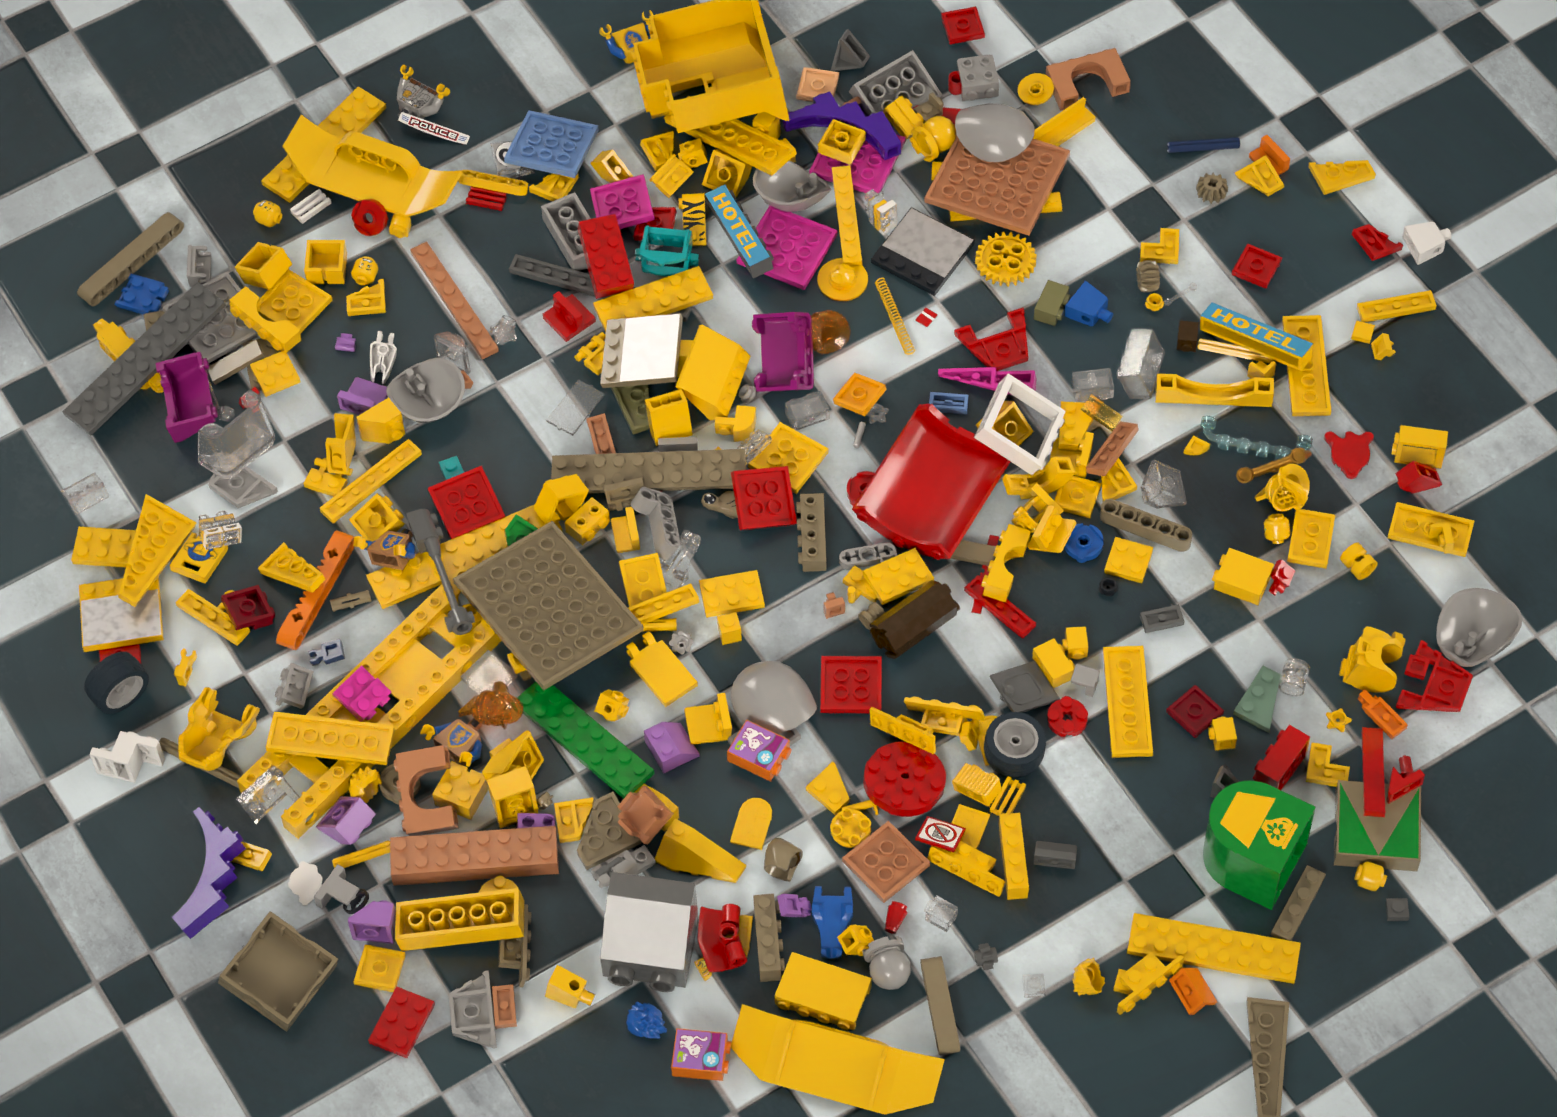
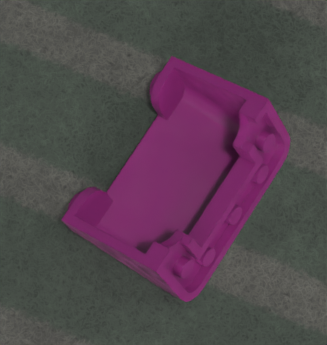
M804 312L753 314L752 328L757 334H761L762 372H759L754 378L756 392L811 390L814 385L812 320L810 314Z
M196 352L155 363L157 373H160L162 376L160 382L164 389L168 416H166L167 420H165L166 428L174 442L184 441L216 421L215 418L218 417V413L212 402L207 369L210 367L207 358H203L201 352Z

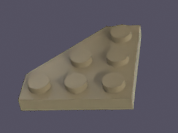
M614 792L594 801L591 815L583 831L582 840L577 848V855L586 870L615 857L625 850L642 844L638 837L629 835L618 823L620 820L618 815L622 810L618 808L620 803Z

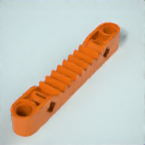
M338 530L333 533L324 549V559H321L322 566H317V569L324 575L326 580L313 593L303 591L304 598L299 599L300 604H296V608L288 613L279 629L276 638L277 644L293 650H297L300 647L354 549L355 536Z

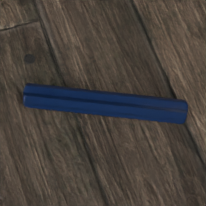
M1238 137L1167 142L1168 153L1240 148V138Z

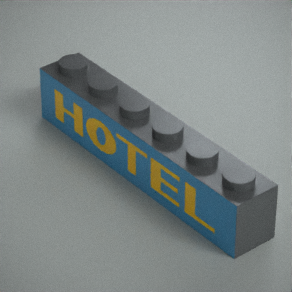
M724 184L706 193L705 197L709 208L751 276L756 278L774 269L771 262L774 258L770 250H765L766 245L763 239L757 237L759 235L755 226H750L751 221L747 214L742 213L744 211L740 202H735L736 197L733 191H729Z

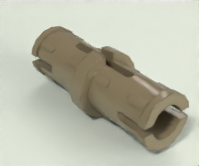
M368 590L355 594L347 593V596L330 600L333 612L348 607L352 609L356 605L371 602ZM359 598L358 600H354V601H350V602H347V603H343V604H342V602Z

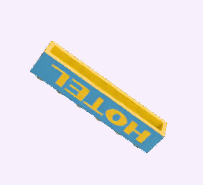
M1213 302L1200 316V330L1299 371H1302L1312 358L1313 343Z

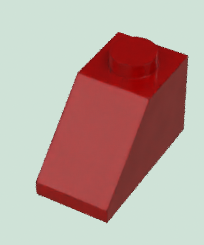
M1416 461L1410 462L1395 473L1399 487L1411 493L1443 485L1435 468Z

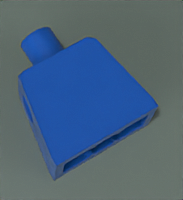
M1087 281L1081 285L1065 305V317L1088 326H1094L1099 319L1109 323L1113 313L1107 310L1108 298Z

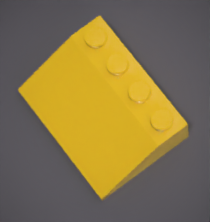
M699 325L675 387L678 390L682 389L685 397L710 421L715 420V417H728L751 356L738 343L704 325Z

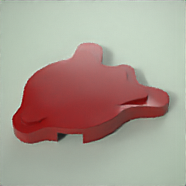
M1347 431L1345 437L1340 438L1334 432H1326L1324 440L1331 447L1332 463L1334 466L1336 464L1340 467L1348 479H1355L1358 473L1362 471V468L1369 463V444L1373 441L1374 435L1371 432L1356 435L1351 431Z

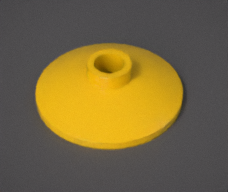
M1041 73L1026 76L1018 85L1019 98L1029 105L1045 103L1054 93V85L1051 78Z

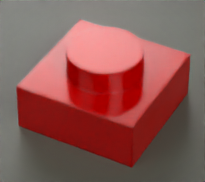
M1410 654L1404 675L1424 680L1430 660Z

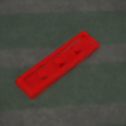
M977 575L964 587V591L1023 639L1036 627V622L1008 599L1006 602L984 596V587L981 586L983 579Z

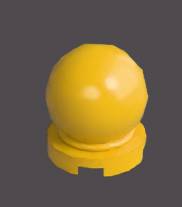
M934 116L928 119L922 127L918 126L910 131L912 134L910 142L917 154L922 153L925 156L924 160L928 162L936 159L939 153L950 149L957 137L955 125L944 116Z

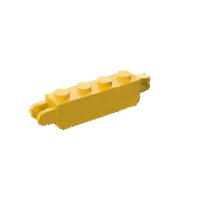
M100 319L93 324L97 332L100 348L113 361H116L135 342L132 337L128 338L125 330L121 326L118 327L114 322L109 324L104 319ZM156 373L141 389L151 387L155 392L162 393L164 389L160 382L161 374Z

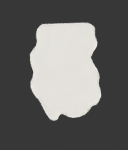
M301 861L299 868L291 873L288 886L294 894L299 895V902L302 905H307L314 899L315 894L322 886L323 878L318 873L316 865Z

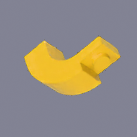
M1052 457L1042 470L1036 471L1033 475L1005 474L1002 480L1007 495H1020L1021 500L1033 497L1027 490L1032 483H1037L1049 494L1065 485L1073 477L1075 471L1070 457Z

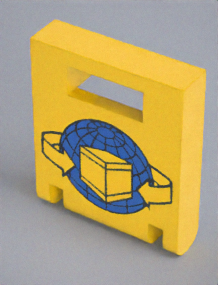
M192 532L171 562L170 570L206 584L227 553L228 545L223 544L221 546L220 542L207 543L205 550L202 536L198 535L197 537V534ZM185 562L199 567V571L186 568Z

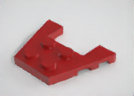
M1023 307L1007 312V318L1013 329L979 340L971 325L954 330L955 337L986 367H996V371H1000L1028 361L1025 312Z
M1421 640L1415 655L1429 659V664L1434 665L1423 696L1402 689L1396 708L1460 712L1473 675L1455 662H1450L1441 656L1442 653L1438 650L1434 651L1427 646L1428 644L1425 641Z

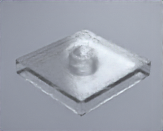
M488 650L461 676V680L491 703L518 676V673L515 674L510 666Z

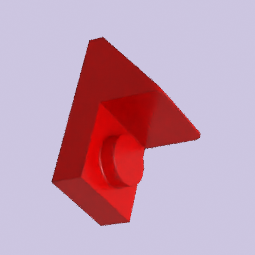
M1395 767L1392 768L1386 800L1388 804L1423 784L1425 774L1421 769L1415 772L1411 771L1402 778Z

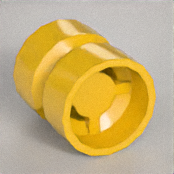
M1356 542L1342 553L1340 560L1347 568H1351V572L1358 580H1362L1376 569L1378 563L1370 554H1366L1367 551L1359 542Z

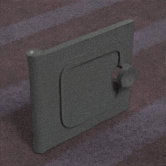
M1035 660L990 675V679L1012 712L1023 713L1060 699Z

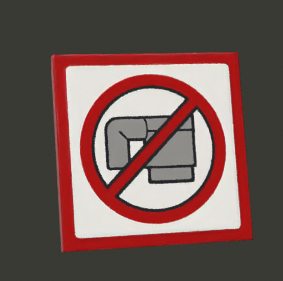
M927 816L915 840L955 852L966 828Z

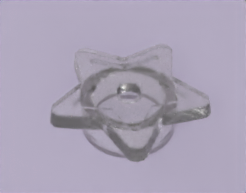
M875 403L867 413V416L870 417V424L877 421L886 423L885 415L889 409Z

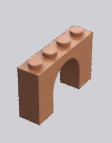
M1116 48L1106 49L1102 52L1087 54L1083 57L1046 66V75L1051 78L1054 85L1053 95L1060 111L1065 110L1078 101V92L1073 84V79L1084 73L1096 74L1103 78L1112 97L1130 92V79Z
M441 745L397 753L396 760H394V768L399 776L396 784L398 792H401L402 800H399L400 811L404 814V820H402L403 831L409 836H418L459 829L455 807L451 805L434 809H423L417 805L414 799V787L421 776L428 772L451 768L448 748Z

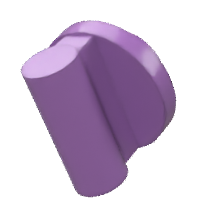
M341 333V337H337L335 350L355 352L356 338H352V334Z

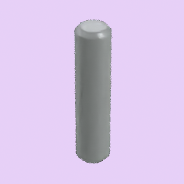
M865 422L859 423L853 443L854 448L860 447L866 426Z

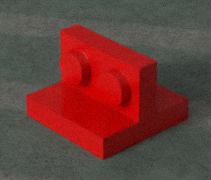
M559 291L553 295V307L542 314L543 319L565 342L596 322L595 316L573 294L565 298Z

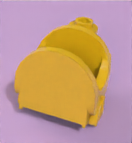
M1365 627L1363 634L1357 642L1350 646L1347 659L1344 658L1341 661L1339 675L1343 676L1342 682L1363 691L1366 689L1367 692L1382 693L1392 690L1396 685L1397 676L1384 663L1394 662L1401 658L1406 640L1403 638V634L1393 632L1392 636L1376 628Z

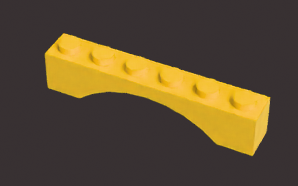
M1157 374L1155 403L1272 407L1274 378L1254 377L1231 384H1205L1185 379L1177 374Z

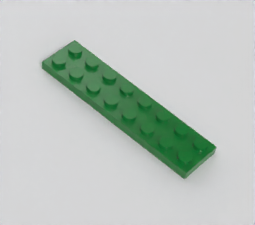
M534 682L513 701V705L622 798H625L629 792H635L655 774L653 768L555 686L552 685L543 690L537 682Z

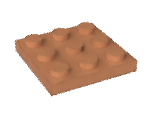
M889 821L842 857V862L883 903L930 866V861Z

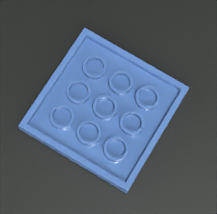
M528 111L504 157V163L575 178L598 133V125Z

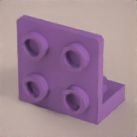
M356 377L348 392L340 390L338 393L339 407L342 410L360 415L387 399V387Z

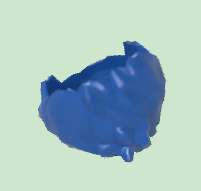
M637 1001L635 1005H632V1009L628 1010L626 1025L632 1035L660 1039L659 1034L667 1032V1028L663 1026L665 1021H663L662 1013L650 1003L641 1004Z

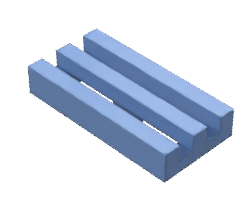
M930 392L929 404L932 403L941 413L967 414L969 395Z

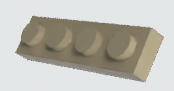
M1308 865L1306 866L1277 920L1271 936L1292 941L1326 877L1325 873Z

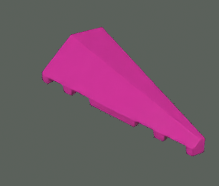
M996 367L938 369L939 377L994 391L999 382L1009 373L1036 391L1037 378L1035 370L996 371Z

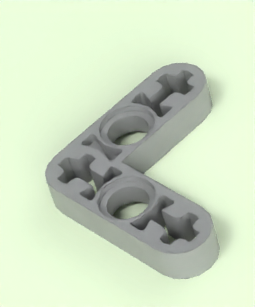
M889 542L846 549L839 555V564L846 570L852 569L854 565L858 568L877 565L897 556L895 546ZM884 550H888L890 554L886 555ZM864 553H871L873 557L871 559H864L862 555ZM849 557L851 562H847L845 558Z

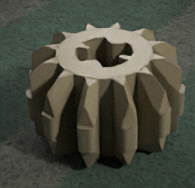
M1214 172L1211 175L1205 173L1204 177L1199 178L1196 185L1198 198H1202L1203 202L1208 200L1210 204L1213 201L1219 203L1220 199L1224 200L1228 192L1226 179L1222 178L1221 174L1216 176Z
M1146 260L1138 262L1136 276L1140 291L1153 292L1158 290L1160 272L1156 261Z

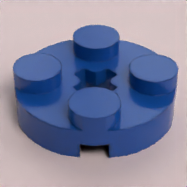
M1076 524L1064 547L1065 551L1080 563L1092 560L1099 556L1103 550V535L1094 525ZM1080 540H1087V545H1081Z

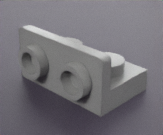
M293 663L286 669L284 668L280 675V680H282L281 686H278L275 692V697H277L276 705L280 706L284 702L302 709L306 701L313 671Z

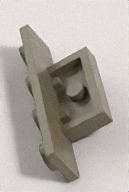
M524 904V937L499 940L498 967L519 969V987L523 988L525 981H529L530 968H527V962L530 961L531 951L527 949V943H530L531 931L528 930V924L530 925L531 912H528L527 904Z

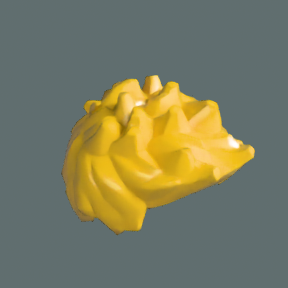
M368 766L364 770L360 768L358 773L354 772L350 779V796L360 797L365 803H368L373 798V795H377L379 790L378 784H382L379 772L376 769H370Z
M1088 958L1074 968L1075 972L1072 979L1074 984L1073 992H1078L1079 996L1082 994L1095 995L1102 992L1101 989L1105 984V978L1101 976L1100 967L1095 962V958Z

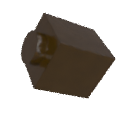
M1180 320L1176 350L1196 352L1199 322Z

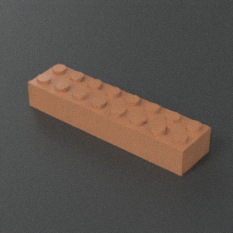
M556 826L390 837V864L393 886L493 879L497 876L507 878L559 874Z

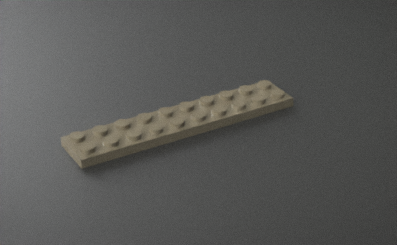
M746 449L553 455L551 479L577 474L589 489L588 493H605V485L641 477L644 487L657 491L732 489L731 472L746 470Z

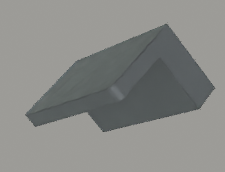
M1036 841L1034 865L1075 869L1077 846Z

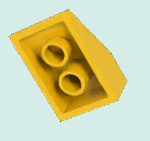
M526 730L489 760L482 771L486 782L494 775H502L514 768L525 766L531 780L533 779L544 758L530 731Z
M526 766L514 768L502 775H494L487 780L488 790L500 829L517 823L518 813H538L534 785Z

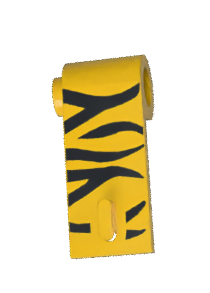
M682 194V198H678L679 209L683 210V230L689 229L692 231V246H706L705 194Z

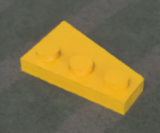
M1061 401L1060 408L1066 412L1063 416L1065 421L1059 429V449H1079L1080 441L1085 438L1086 431L1092 424L1093 418L1099 410L1100 403Z

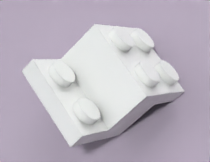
M120 731L112 752L106 748L98 749L92 747L90 757L98 774L134 783L143 762L163 766L165 761L159 740L151 736H139L130 731L127 733Z

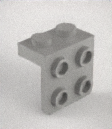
M992 55L967 57L957 60L962 84V101L999 96V80Z

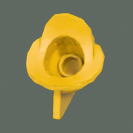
M1284 465L1280 467L1277 474L1269 479L1267 485L1255 496L1256 501H1261L1267 498L1277 511L1283 512L1292 508L1300 510L1308 500L1310 487L1308 475L1299 465Z

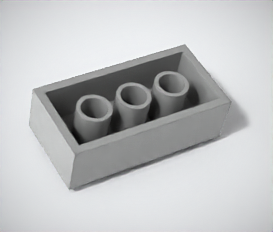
M574 192L541 206L544 223L571 269L580 272L588 267L577 230L579 221L591 218Z

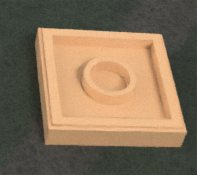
M804 67L796 99L813 102V97L829 91L834 97L839 80V72Z

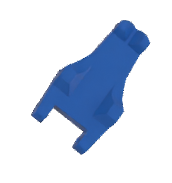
M815 886L812 918L820 932L821 957L824 959L842 958V946L837 937L847 929L853 918L851 887L844 888V896H822V886Z

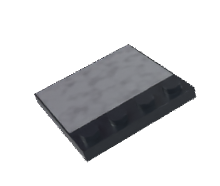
M911 207L873 255L871 263L935 296L974 246L975 240Z

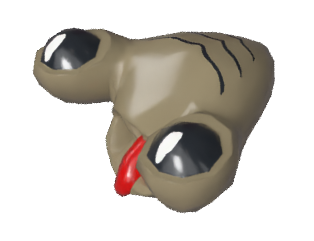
M734 490L726 491L719 497L712 493H706L702 496L701 503L708 510L723 513L732 519L738 518Z

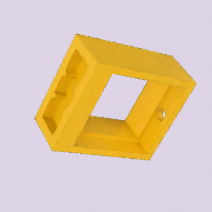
M1401 425L1399 433L1395 432L1391 454L1395 455L1394 463L1409 464L1412 461H1416L1432 468L1441 469L1447 446L1448 431Z

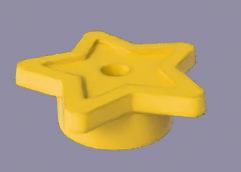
M1342 708L1332 713H1326L1329 720L1328 729L1336 728L1340 732H1344L1345 725L1352 721L1351 718L1346 716Z

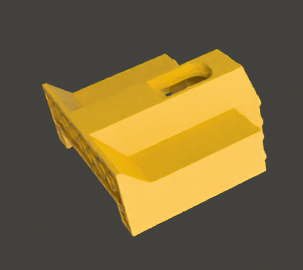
M712 0L649 16L651 23L647 25L651 39L633 43L634 51H631L645 110L646 113L650 112L652 119L670 114L672 127L676 126L678 133L761 112H767L784 121L790 120L780 75L775 64L758 0ZM701 85L705 87L706 93L673 100L672 93Z

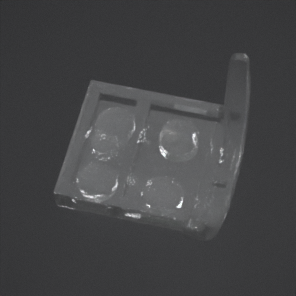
M274 765L259 776L236 799L255 824L286 795L294 802L300 798L283 777L284 773Z

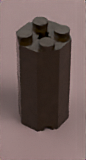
M931 580L870 623V627H872L870 634L880 649L884 647L887 650L884 653L887 657L896 659L957 615L960 606L953 600L949 586L946 583L941 584L938 581Z

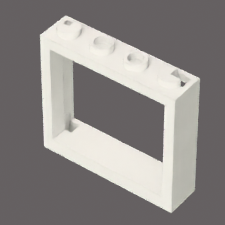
M1008 373L999 382L974 438L1033 475L1038 469L1042 470L1046 464L1045 457L1052 451L1051 444L1058 437L1057 430L1061 428L1065 421L1063 416L1066 411ZM1008 392L1052 421L1036 457L992 429Z

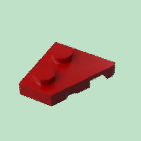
M1369 224L1353 229L1351 234L1372 261L1401 251L1403 248L1402 243L1398 242L1396 244L1388 239L1389 236L1378 231Z

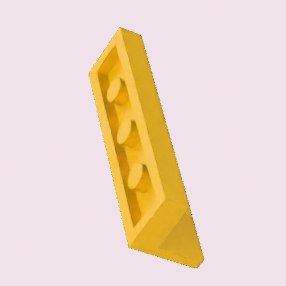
M1082 97L1036 128L1033 139L1059 146L1095 122L1096 117L1085 107L1086 98Z

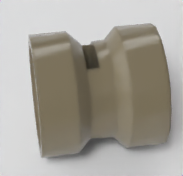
M873 602L868 606V610H863L858 614L861 623L870 630L872 628L870 623L882 616L885 611L878 603Z

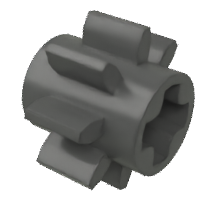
M988 943L978 945V950L974 951L977 967L982 966L983 970L994 969V963L998 962L996 948H990Z

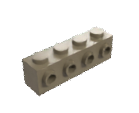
M824 493L800 494V502H796L797 514L801 513V518L797 519V530H801V535H798V547H802V552H798V562L803 564V572L826 571Z
M774 894L753 895L760 982L780 981L781 971H785L784 958H780L779 952L783 951L782 939H778V933L781 932V920H776V914L780 913L778 901H775Z

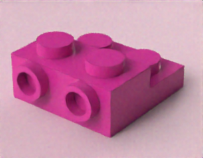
M362 665L332 694L359 722H362L365 718L369 721L377 713L375 709L379 705L383 707L391 699L389 697L391 691L378 678L375 679Z

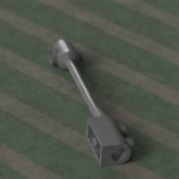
M419 509L406 513L420 554L428 552L434 561L451 610L448 616L444 617L448 632L464 635L472 629V623L475 622L472 611L467 612L466 608L459 607L441 559L440 539L444 537L441 527L436 528L435 526L438 524L436 514H431L428 509Z

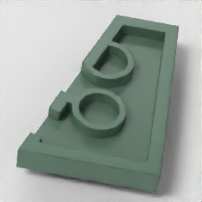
M1263 665L1238 703L1233 715L1269 733L1281 674Z

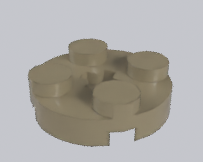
M391 764L381 773L382 784L380 785V790L386 799L399 804V800H402L401 792H398L396 780H399L398 772L395 771L394 764ZM420 778L414 787V797L421 788Z

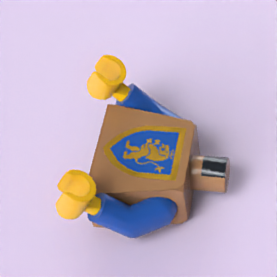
M403 529L401 533L387 531L375 541H368L363 536L354 537L353 546L367 550L373 565L403 570L409 559L415 557V545L411 539L413 534L409 529Z
M473 718L468 724H465L460 719H456L454 722L436 727L429 724L423 725L420 734H427L426 740H431V737H434V746L444 745L447 747L449 758L454 762L470 767L471 763L478 760L481 756L482 743L480 734L477 731L482 727V724L476 718Z

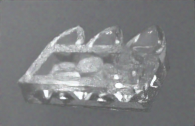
M758 429L756 432H750V437L747 440L740 442V446L737 449H746V465L773 441L770 435Z

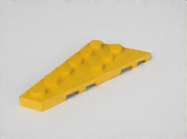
M146 494L118 598L136 607L194 530L196 522Z

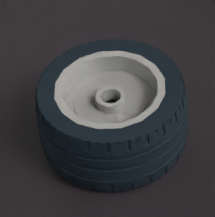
M118 652L106 657L91 670L84 683V690L90 700L103 713H118L128 708L140 698L147 688L149 675L133 655L127 652Z
M1008 712L995 718L987 729L984 741V753L988 764L999 774L1013 778L1026 776L1035 771L1043 760L1046 748V736L1040 723L1032 716L1021 712Z

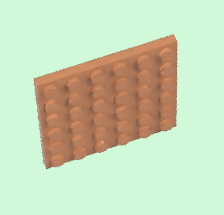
M957 136L933 180L924 202L1029 236L1070 156V150L1032 139L1029 146L1019 155L1002 162H987L971 154Z

